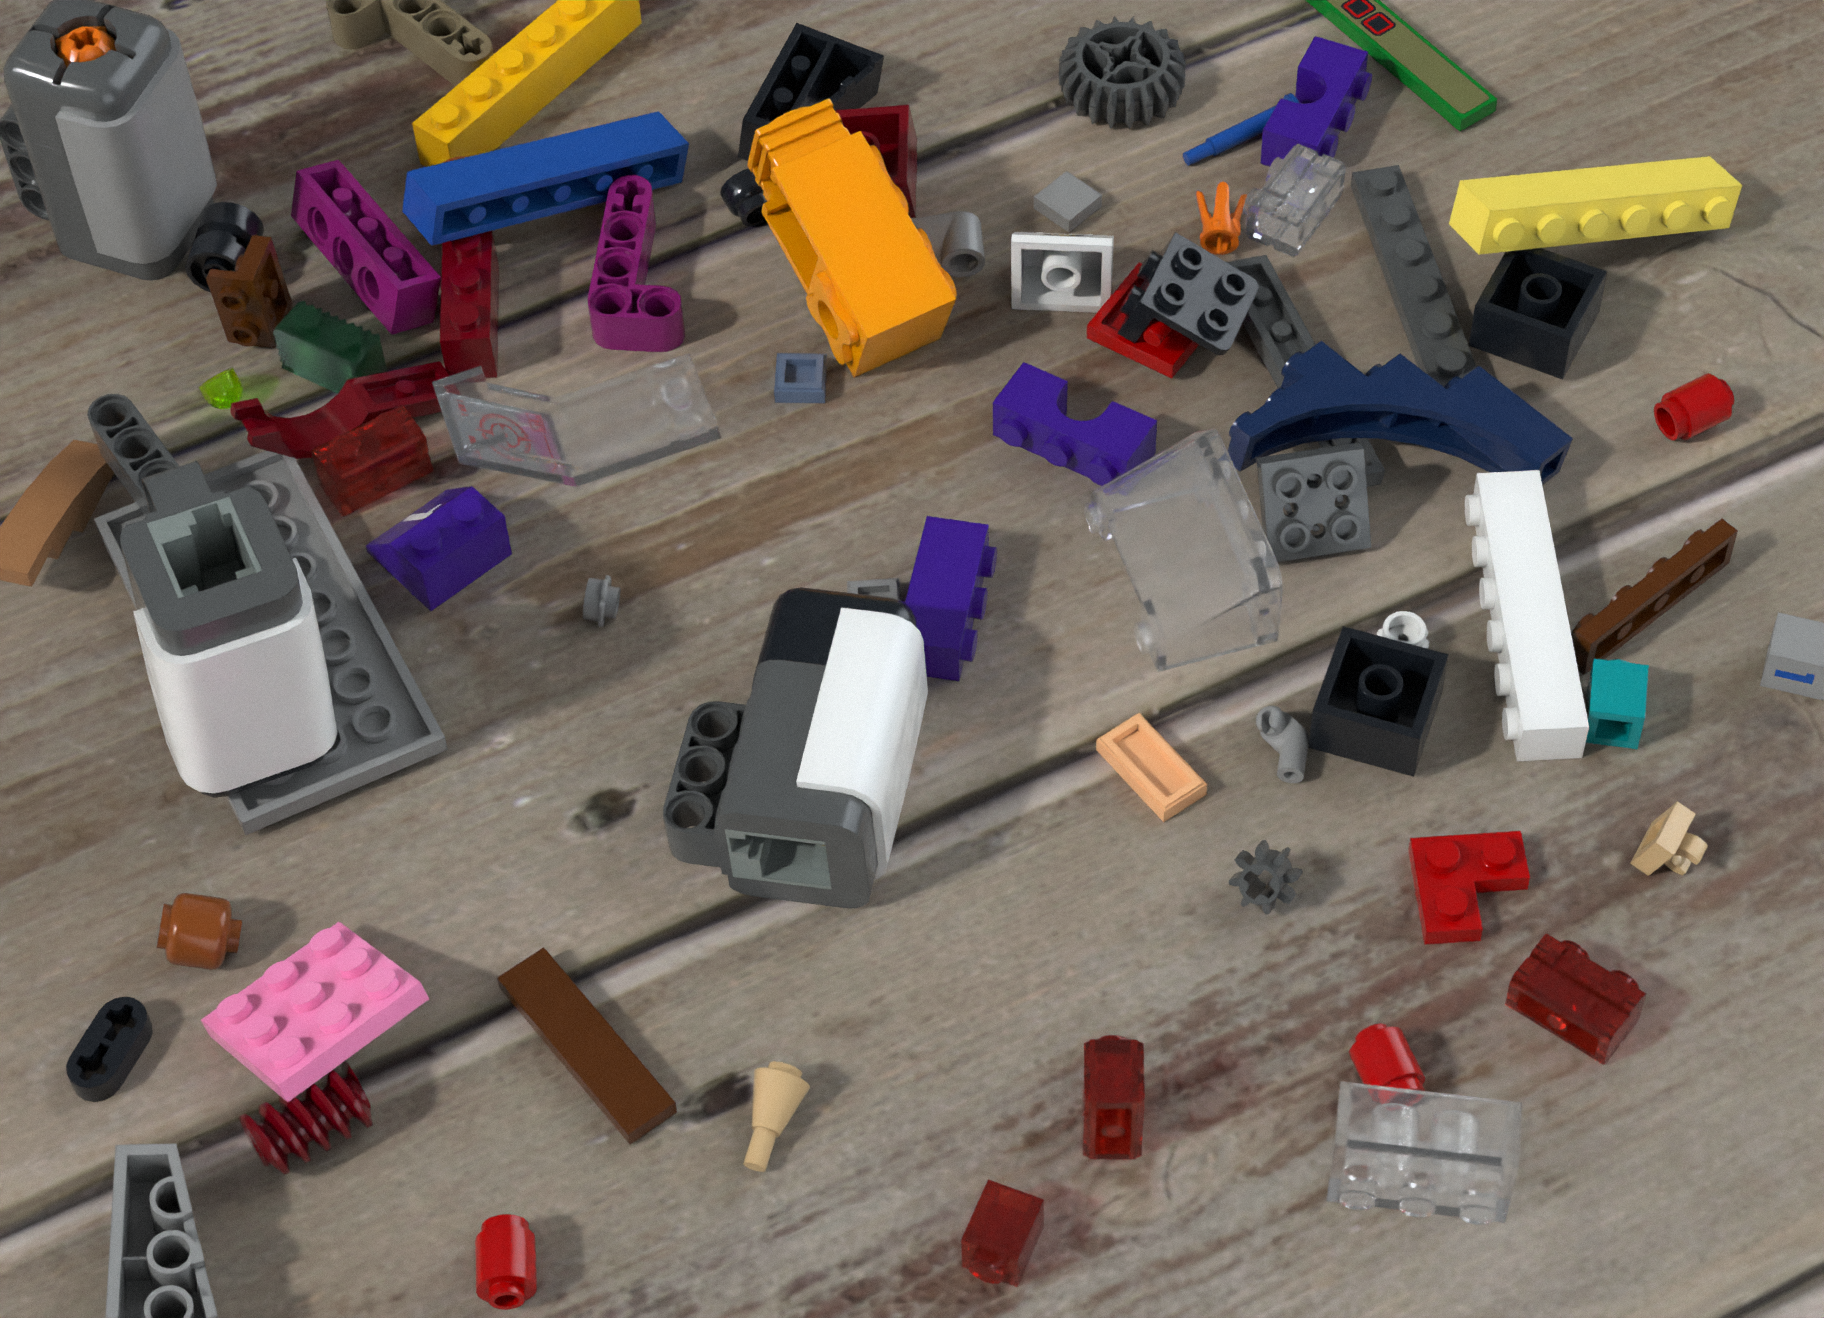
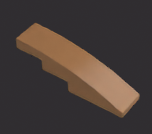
M73 440L48 463L25 490L0 527V580L32 587L47 557L58 559L72 531H84L114 474L102 457L97 444Z

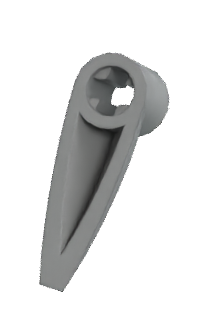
M957 211L912 219L916 229L921 228L927 234L936 259L949 275L968 277L980 272L985 266L981 222L973 213Z

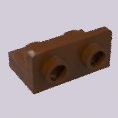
M252 235L244 255L241 254L237 259L235 271L210 269L206 280L228 342L247 347L275 348L293 303L272 238Z

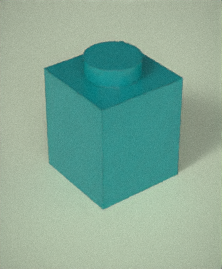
M1593 659L1586 693L1585 708L1589 723L1586 743L1638 749L1646 714L1649 665L1630 663L1621 659Z

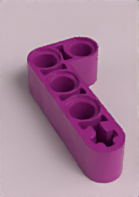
M625 175L617 178L608 190L588 294L592 336L596 344L605 349L669 352L678 348L685 339L682 303L678 292L671 287L645 285L656 229L652 186L642 176Z

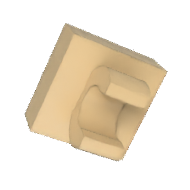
M1678 801L1651 823L1630 864L1648 876L1664 863L1673 872L1680 875L1686 874L1691 862L1697 865L1708 847L1701 838L1687 833L1696 813Z

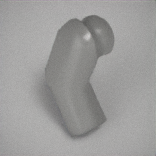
M1274 705L1264 707L1257 714L1256 726L1260 730L1262 738L1280 754L1277 776L1280 780L1287 783L1301 782L1304 779L1309 744L1308 733L1299 722L1279 707Z

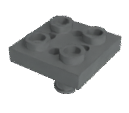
M1359 442L1256 458L1264 554L1269 563L1372 548L1364 448ZM1342 495L1347 496L1346 504L1335 506V499L1341 503L1344 499ZM1318 523L1323 524L1324 529L1319 535L1311 534V530H1320Z

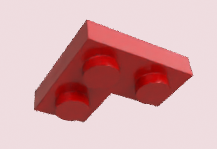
M1521 831L1410 838L1408 851L1424 945L1481 941L1483 927L1476 893L1528 890L1530 874Z

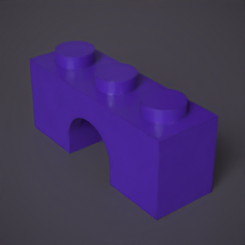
M1317 36L1313 38L1297 70L1295 97L1300 103L1280 98L1263 129L1260 164L1315 180L1323 163L1330 164L1337 150L1340 131L1347 132L1354 118L1357 99L1364 101L1369 92L1372 73L1366 72L1367 51Z
M1023 362L993 401V435L1001 438L1008 445L1021 447L1039 455L1055 466L1065 467L1088 477L1097 485L1110 487L1126 494L1156 453L1157 420L1114 401L1097 418L1087 421L1070 419L1066 417L1068 381Z

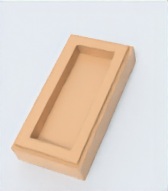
M1140 713L1096 739V751L1163 822L1207 795V783Z

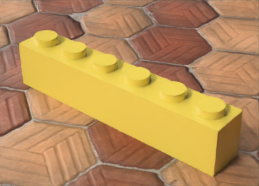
M1710 156L1460 180L1449 225L1479 255L1726 229L1730 227L1742 184Z

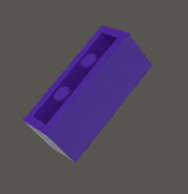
M931 516L926 517L905 603L913 611L917 621V629L923 638L927 677L960 681L964 661L973 662L978 631L972 630L974 619L983 620L988 591L987 588H982L984 577L993 578L997 560V547L989 546L988 524Z

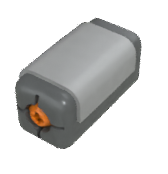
M53 0L49 2L10 54L3 68L4 82L12 104L0 119V142L19 199L29 212L50 221L58 248L64 256L142 280L153 281L163 279L177 268L196 239L195 236L204 209L214 204L212 195L217 186L199 106L180 40L173 31L165 28L161 21L147 14L94 0Z

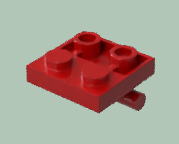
M1139 262L1087 324V339L1172 379L1199 346L1198 343L1153 318L1135 344L1117 334L1126 317L1124 313L1119 311L1131 288L1134 285L1140 288L1144 281L1137 276L1142 266V263Z

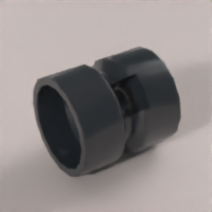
M218 202L205 208L197 229L196 239L193 242L185 266L187 276L201 289L210 292L206 280L210 269L235 271L237 259L241 254L244 255L252 235H263L264 227L259 217L245 206L232 202Z

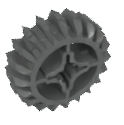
M1114 16L1109 24L1096 20L1092 29L1080 27L1077 37L1068 38V43L1065 50H1062V56L1059 59V85L1066 99V105L1074 106L1077 116L1089 114L1092 124L1101 120L1107 121L1110 129L1115 123H1125L1130 129L1135 121H1141L1145 125H1149L1153 116L1164 118L1168 108L1176 107L1179 95L1182 94V89L1185 87L1186 61L1184 53L1180 52L1178 40L1170 39L1167 29L1155 31L1152 21L1143 25L1137 24L1134 16L1129 22H1119Z

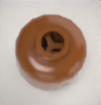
M181 893L177 895L172 905H163L157 948L165 949L166 958L171 964L214 970L223 964L226 952L237 954L242 920L231 919L232 907L227 899Z

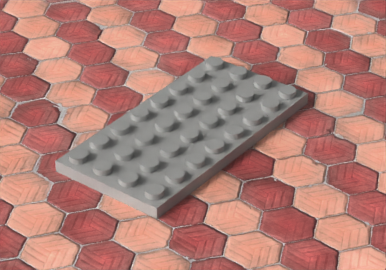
M263 451L205 474L204 476L212 493L222 489L225 492H230L243 487H251L259 491L267 502L292 559H297L312 593L337 727L334 745L324 755L322 761L304 770L227 796L245 835L448 750L443 732L296 458ZM136 502L94 518L98 532L135 608L136 604L121 548L120 535L126 525L144 520L145 514Z

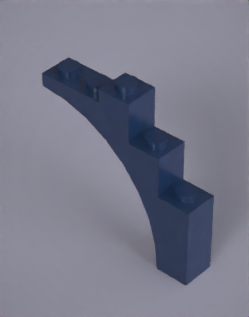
M1320 341L1305 353L1299 351L1292 355L1282 369L1281 375L1284 379L1281 387L1276 389L1259 409L1252 414L1249 411L1244 412L1235 420L1229 430L1231 440L1225 460L1241 472L1255 464L1256 458L1269 456L1304 443L1338 438L1385 439L1421 445L1453 455L1490 473L1539 470L1543 485L1560 472L1573 438L1480 366L1463 378L1455 376L1443 387L1400 353L1383 366L1381 364L1374 365L1364 375L1323 341Z

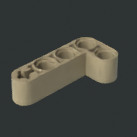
M326 0L333 40L339 47L350 50L359 49L383 34L388 33L454 86H457L494 54L490 38L441 0Z

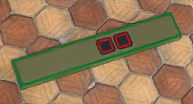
M1305 0L1364 51H1367L1372 58L1458 131L1461 132L1496 111V97L1380 0Z

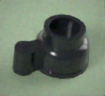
M745 169L733 175L721 187L720 195L733 215L740 217L745 226L754 227L767 222L761 213L763 203L767 202L763 195L761 186H758L756 183V177L753 172Z

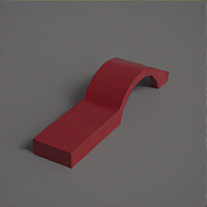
M437 361L348 379L340 392L326 405L306 415L292 418L272 416L263 409L258 398L231 403L230 413L235 420L241 421L248 432L247 440L251 447L296 459L319 458L342 449L358 438L368 427L457 409L456 406L459 407L460 405L455 404V402L460 403L462 393L442 363Z

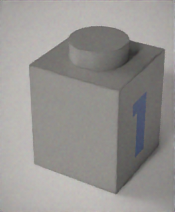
M1778 612L1768 645L1760 686L1824 701V623Z

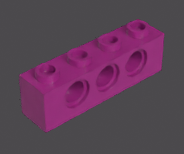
M340 160L297 170L291 217L388 332L393 335L433 323L441 277Z

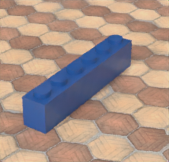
M657 111L407 171L402 212L433 246L606 202L611 184L617 178L625 175L642 176L649 181L652 190L682 183L689 143Z

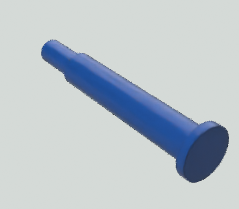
M1292 93L1285 95L1283 98L1288 101L1299 103L1298 99ZM1276 105L1207 138L1206 142L1184 152L1183 159L1185 163L1190 166L1208 156H1216L1263 133V129Z

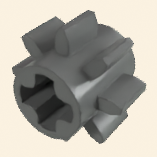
M1262 840L1256 847L1255 857L1249 852L1242 850L1234 859L1243 871L1235 873L1228 882L1231 886H1239L1240 892L1243 895L1240 904L1242 907L1249 905V903L1262 905V910L1267 915L1275 908L1276 898L1283 903H1291L1297 894L1288 883L1297 881L1303 874V871L1299 868H1292L1287 858L1291 851L1290 848L1287 847L1281 852L1269 849L1267 841ZM1264 870L1270 872L1273 876L1268 884L1261 882L1258 878Z

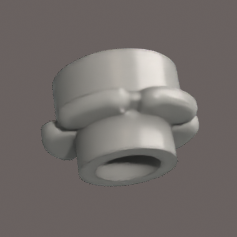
M606 575L604 580L589 578L585 591L583 619L598 621V627L605 625L606 617L616 619L621 589L620 587L611 586L612 579L609 575Z

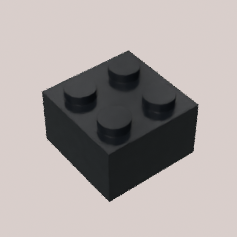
M1542 248L1505 252L1475 305L1469 346L1563 380L1600 312L1607 271Z
M1343 626L1313 708L1308 748L1414 777L1443 692L1449 654Z

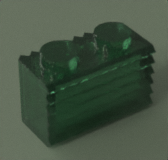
M306 301L298 302L274 329L273 335L276 336L274 342L277 343L278 355L281 356V368L335 393L340 392L348 379L387 372L379 333L372 334L371 330L363 331V326L356 327L354 322L347 324L346 319L339 320L338 315L331 316L330 311L323 313L322 308L316 309L314 304L306 305Z

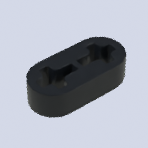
M119 997L107 1002L98 1011L70 1055L66 1065L67 1076L77 1096L83 1100L98 1102L113 1096L121 1088L148 1045L153 1034L152 1023L144 1005L137 999ZM130 1018L133 1019L135 1023L133 1028L123 1027L118 1035L116 1034L113 1027L116 1023L125 1025L129 1022ZM103 1063L106 1070L105 1074L94 1073L87 1080L84 1072L87 1069L96 1071Z

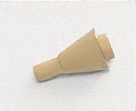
M774 1061L769 1063L768 1068L761 1067L754 1071L752 1129L754 1131L743 1163L749 1169L759 1172L766 1171L775 1139L781 1135L810 1089V1085L801 1078L802 1072L792 1065Z

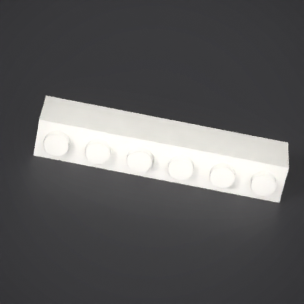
M1540 471L1477 473L1474 493L1465 497V519L1467 526H1475L1477 534L1472 539V558L1475 568H1483L1484 578H1480L1479 596L1481 608L1483 610L1490 609L1492 620L1487 622L1489 652H1497L1499 664L1495 665L1494 670L1497 696H1505L1507 708H1503L1502 712L1505 740H1513L1517 761L1582 758L1589 723Z

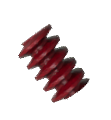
M346 1060L341 1063L343 1078L334 1070L330 1071L321 1078L323 1089L314 1083L301 1093L302 1101L295 1097L287 1102L279 1096L281 1112L277 1111L267 1102L258 1106L260 1124L247 1114L239 1117L248 1140L265 1167L272 1164L282 1174L290 1173L288 1154L294 1153L306 1164L311 1161L309 1142L314 1141L327 1152L331 1149L329 1131L334 1129L346 1140L352 1137L350 1119L354 1117L366 1128L373 1126L369 1100Z

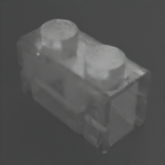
M1301 144L1293 146L1284 159L1280 157L1275 158L1268 170L1265 185L1261 190L1253 188L1245 200L1243 214L1247 216L1246 234L1248 238L1266 246L1271 244L1275 250L1295 257L1298 255L1343 195L1346 171L1344 163L1325 154L1319 156L1317 151Z

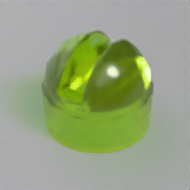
M233 367L220 372L198 386L204 399L212 407L218 409L231 408V403L239 402L242 398L243 387L241 380Z

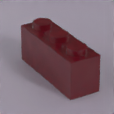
M492 230L442 243L440 345L445 369L453 380L497 378L499 263Z

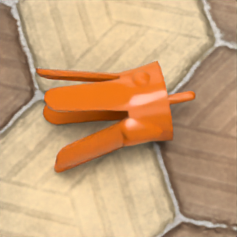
M1224 181L1220 182L1216 190L1215 207L1212 217L1208 212L1203 193L1197 191L1196 198L1203 225V231L1200 234L1202 248L1216 255L1233 252L1239 246L1238 236L1241 235L1240 219L1247 200V194L1241 195L1235 212L1230 214L1229 186Z

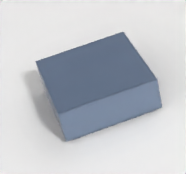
M777 353L774 386L775 403H825L828 368L827 354Z

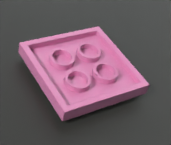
M337 922L332 927L315 934L308 944L284 961L270 966L263 976L238 994L231 995L222 1000L214 1011L201 1019V1022L213 1040L285 1101L289 1102L429 1000V997L419 980L341 922Z

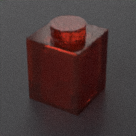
M988 1179L961 1239L962 1267L969 1269L972 1275L984 1282L999 1284L1002 1281L1018 1287L1044 1228V1199Z

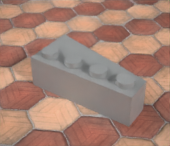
M127 1144L115 1146L105 1318H218L177 1144Z

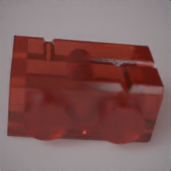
M402 405L384 412L376 418L344 434L338 435L311 450L313 461L317 468L319 484L343 517L433 472L426 436Z
M1545 934L1532 950L1529 958L1525 959L1512 976L1505 1005L1602 1065H1606L1620 1046L1622 1040H1625L1637 1024L1646 993L1639 989L1637 982L1627 973L1620 970H1612L1610 972L1590 960L1588 953L1577 943L1570 940L1560 942L1549 934Z
M1107 1035L1099 1039H1090V1041L1084 1043L1083 1156L1089 1159L1136 1160L1137 1157L1142 1156L1145 1104L1144 1043L1119 1035Z

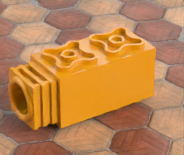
M829 98L812 106L791 110L777 117L769 124L756 129L747 167L750 172H753L756 177V183L763 190V195L767 202L763 203L761 213L807 293L806 302L812 317L824 330L836 360L841 365L847 364L855 378L941 339L955 304L957 292L951 276L941 267L936 259L927 234L921 228L916 229L908 215L909 207L901 189L891 180L881 153L876 146H869L861 131L850 135L848 129L844 128L841 122L842 119L839 113L835 112L834 105Z

